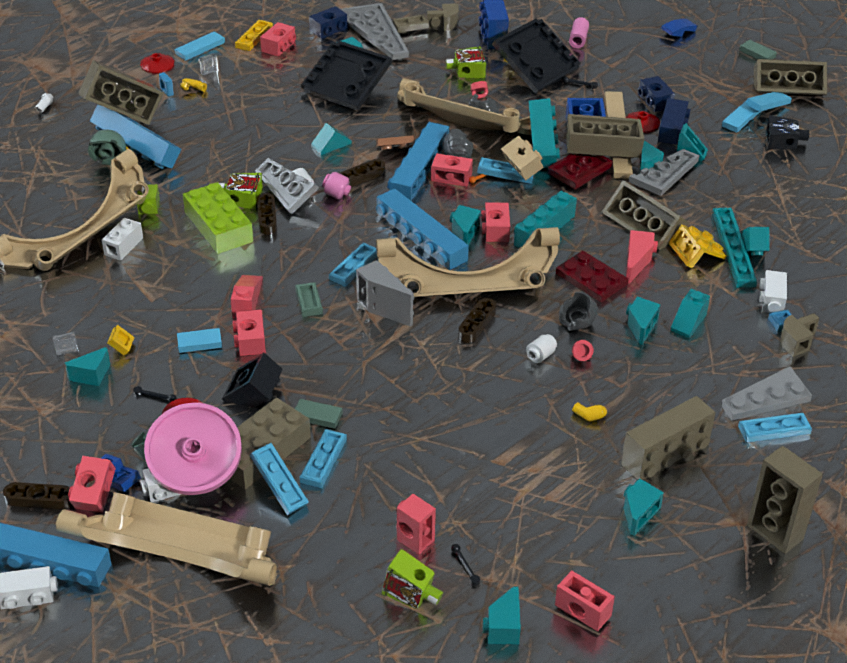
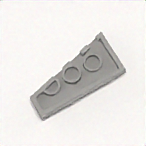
M269 158L255 170L256 173H262L264 183L291 214L319 189L315 183L295 174L293 171L284 168Z

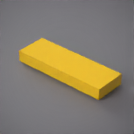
M258 20L235 42V48L251 51L260 42V37L273 27V23Z

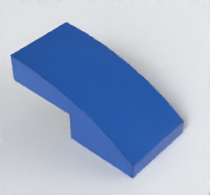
M676 19L662 25L661 29L671 36L682 37L684 31L695 32L698 25L688 19Z
M109 454L101 457L102 459L110 460L116 468L111 484L112 487L125 492L141 479L139 471L124 466L120 458Z

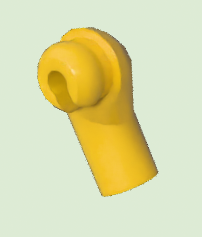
M188 78L181 80L180 87L183 90L187 91L189 87L204 92L207 89V84Z
M577 402L572 408V412L589 422L602 419L607 415V409L602 405L585 407Z

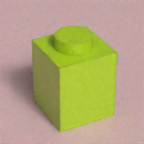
M158 184L147 185L149 191L145 201L137 205L138 214H158L160 202ZM137 191V195H142L140 191Z

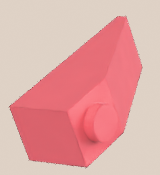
M630 231L626 272L629 284L652 260V254L657 252L658 241H654V232Z
M242 275L234 285L231 296L232 318L237 319L236 312L256 310L263 276Z

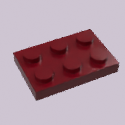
M571 153L549 166L547 173L573 189H577L610 169L613 161L603 155H575Z
M583 250L556 267L555 273L601 303L628 285L629 279Z

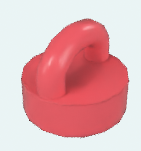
M478 81L470 85L472 96L477 92L484 91L483 94H477V99L488 95L486 81Z
M586 340L576 341L572 346V355L579 361H587L593 355V346Z

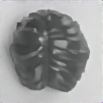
M474 94L468 102V106L499 114L500 105L496 106V101L494 99L491 100V97L481 101L477 100L478 95Z
M451 129L444 137L443 151L445 155L471 158L473 143L466 138L467 134L462 130Z
M582 291L575 292L573 297L567 299L560 306L559 321L561 324L568 326L567 328L570 331L587 328L597 316V304L588 294Z

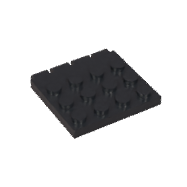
M537 18L494 40L492 44L535 94L557 83L564 77L573 74L579 69L581 64L573 54L570 55L571 51L563 42L559 43L560 39L552 30L548 31L549 26L542 19L538 21Z
M342 41L332 42L300 86L304 89L305 93L358 111L392 64V58Z

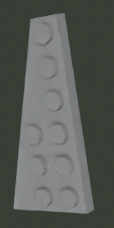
M382 3L340 9L347 14V25L388 57H391L392 60L409 58V51Z

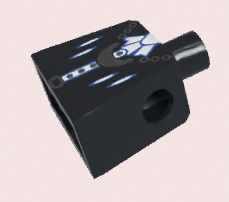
M769 115L766 128L767 149H796L798 140L808 141L809 130H800L798 120Z

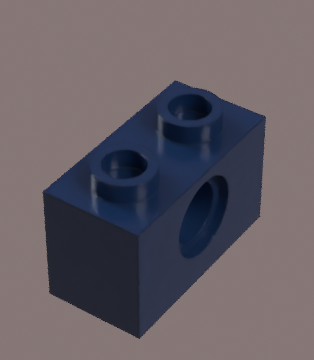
M335 6L309 16L310 31L322 39L347 29V14Z
M659 76L640 80L638 95L654 112L664 111L668 98L675 99V93Z

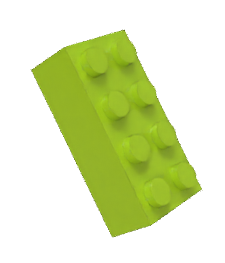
M218 182L182 194L186 215L217 254L253 242L252 223Z

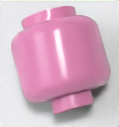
M338 172L328 173L322 183L324 193L338 200L343 196L347 197L351 190L349 178Z

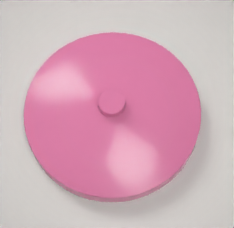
M186 403L167 410L154 421L145 439L144 453L148 469L159 484L175 493L200 495L219 488L232 477L241 459L242 445L236 424L225 412L204 403Z

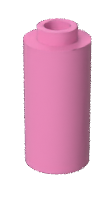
M579 17L573 22L569 44L574 48H581L585 45L589 29L587 19Z

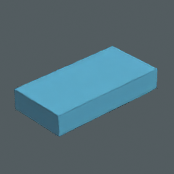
M220 328L177 333L179 353L222 348Z

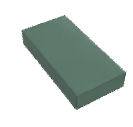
M752 40L743 43L739 48V51L756 59L772 60L777 55L776 51Z
M316 283L295 285L302 317L323 314Z
M300 399L295 410L308 417L311 424L336 429L343 414V408L304 399Z

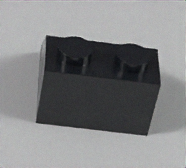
M263 352L236 369L222 400L227 403L254 408L262 403H268L273 397L274 387L280 382L279 376L283 369Z

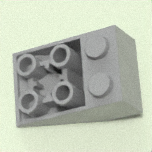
M377 260L356 269L357 301L370 313L407 326H413L414 294L411 289L403 285L399 278L390 273L387 267Z

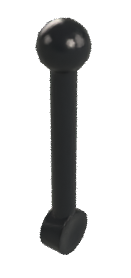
M567 76L563 78L564 83L571 82L591 86L592 88L598 87L597 82L590 83L573 80Z
M140 386L133 389L134 394L137 396L144 394L167 399L169 402L177 399L174 394L165 395L142 390Z
M453 544L451 551L457 554L469 574L471 585H479L480 577L471 570L460 551V545Z

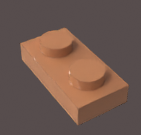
M414 135L376 139V147H381V150H390L392 146H399V149L410 148V144L414 143Z

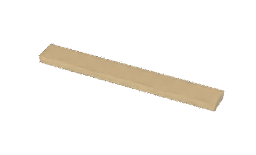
M605 91L606 116L626 118L622 92ZM611 157L613 161V178L629 179V176L633 174L631 158Z

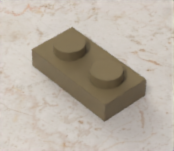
M424 14L393 19V24L398 33L429 28V22Z

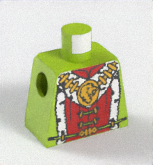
M473 47L456 50L455 59H446V70L456 69L457 76L460 78H485L486 61L482 48Z
M234 173L230 175L228 183H219L238 207L257 209V197L262 193L263 189L262 173Z
M400 549L388 566L382 594L414 609H418L424 599L437 605L443 595V591L432 586L435 575L433 570L406 551Z

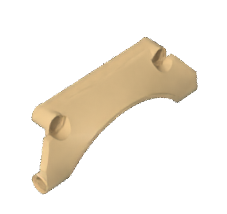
M403 78L400 83L397 99L404 102L405 105H417L449 122L464 127L481 130H504L510 133L518 132L532 136L530 116L519 119L520 113L515 108L505 109L502 115L426 95L418 81Z
M127 149L111 160V178L107 196L98 211L88 221L70 232L44 239H26L3 234L0 236V264L3 267L29 269L34 264L39 270L47 271L51 269L55 262L131 208L142 204L146 199L149 189L144 182L143 171L138 164V159L134 152ZM134 191H140L142 195H137ZM47 256L50 261H42L40 257Z
M558 227L537 228L525 244L509 258L494 266L475 271H452L431 265L410 252L398 238L376 239L378 261L387 267L390 273L399 278L403 285L407 287L411 281L417 284V290L413 293L414 297L539 288L544 284L545 275L543 273L548 272L558 254L560 234ZM536 273L539 281L533 285L530 282V276Z
M116 492L113 493L109 511H105L104 515L87 517L85 514L64 509L57 518L56 529L59 532L180 560L232 577L268 586L275 584L277 564L273 563L269 557H265L271 535L269 530L252 526L248 527L136 499L133 496Z

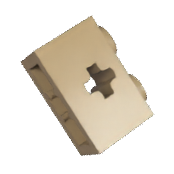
M517 136L502 147L501 150L506 160L526 181L544 168L540 161L542 156L537 150H532L533 148L528 140L523 141L520 136Z

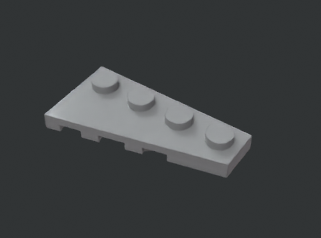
M682 149L668 156L666 161H658L654 163V167L650 169L644 168L638 175H630L629 183L662 196L698 162L699 155Z
M789 366L723 399L721 407L730 420L734 421L810 402L812 394Z

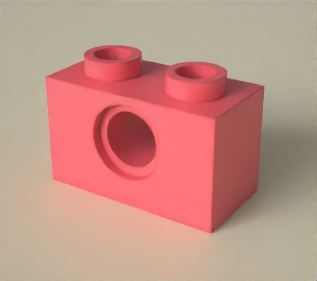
M277 22L260 37L261 52L279 57L295 43V27Z
M436 153L431 165V181L468 187L469 178L472 176L473 159Z
M485 202V210H481L482 234H485L486 242H509V203Z
M262 310L236 312L237 320L233 321V331L238 333V335H234L235 348L239 347L240 356L258 355L263 352L266 354Z
M82 456L81 462L77 464L75 469L76 478L74 485L70 487L68 492V499L75 509L103 513L116 470L110 460ZM90 481H95L92 486L86 487Z
M412 494L406 500H402L396 509L397 540L419 555L435 541L436 508L415 494Z
M571 570L557 586L555 606L598 632L612 616L615 596Z

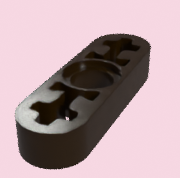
M374 159L340 172V174L349 178V185L352 188L386 173V163L381 159Z
M262 193L257 197L259 230L262 234L270 235L277 231L275 198L270 193Z
M483 298L478 301L458 328V338L460 341L472 343L479 337L496 314V302L494 300ZM473 319H481L483 321L475 322Z
M13 482L6 485L3 489L5 502L9 506L66 509L72 505L68 499L70 487L66 485ZM37 493L45 494L39 499L32 498Z

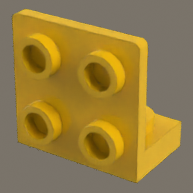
M681 225L668 242L686 266L690 268L695 266L704 253L724 260L727 257L722 251L724 248L713 240L714 237L706 230L703 232L699 231L694 226Z

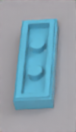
M214 31L176 48L175 54L187 61L224 44L225 37Z
M771 92L748 98L746 104L760 112L790 104L792 98L784 93Z
M746 100L722 121L721 127L737 133L760 112L748 106Z
M481 157L477 169L479 174L532 184L534 177L533 175L525 181L509 162Z
M362 243L329 274V280L346 287L356 278V269L373 262L377 258L376 248Z
M804 413L739 421L738 425L746 443L811 434L812 430Z
M328 429L324 430L300 475V483L318 488L323 487L347 441V434Z
M272 443L250 454L251 459L287 515L309 503Z

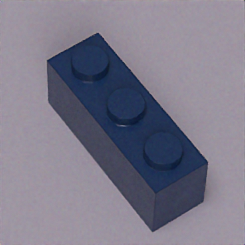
M667 99L659 128L658 142L678 145L681 129L685 123L688 124L690 117L689 101Z

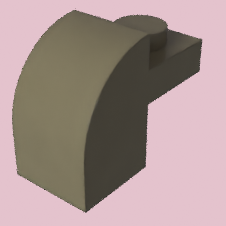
M458 3L442 4V10L427 11L429 28H443L444 31L455 29L459 24Z
M813 313L800 319H796L793 315L785 319L780 343L792 357L810 351L819 317Z

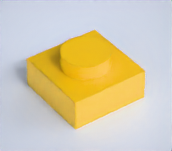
M117 325L112 329L107 344L122 355H125L130 351L135 337Z

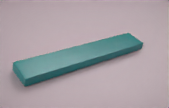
M713 208L712 215L724 252L727 255L726 258L736 288L756 287L757 279L732 208Z

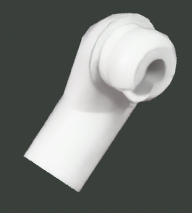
M44 93L35 109L42 113L54 102L53 95Z

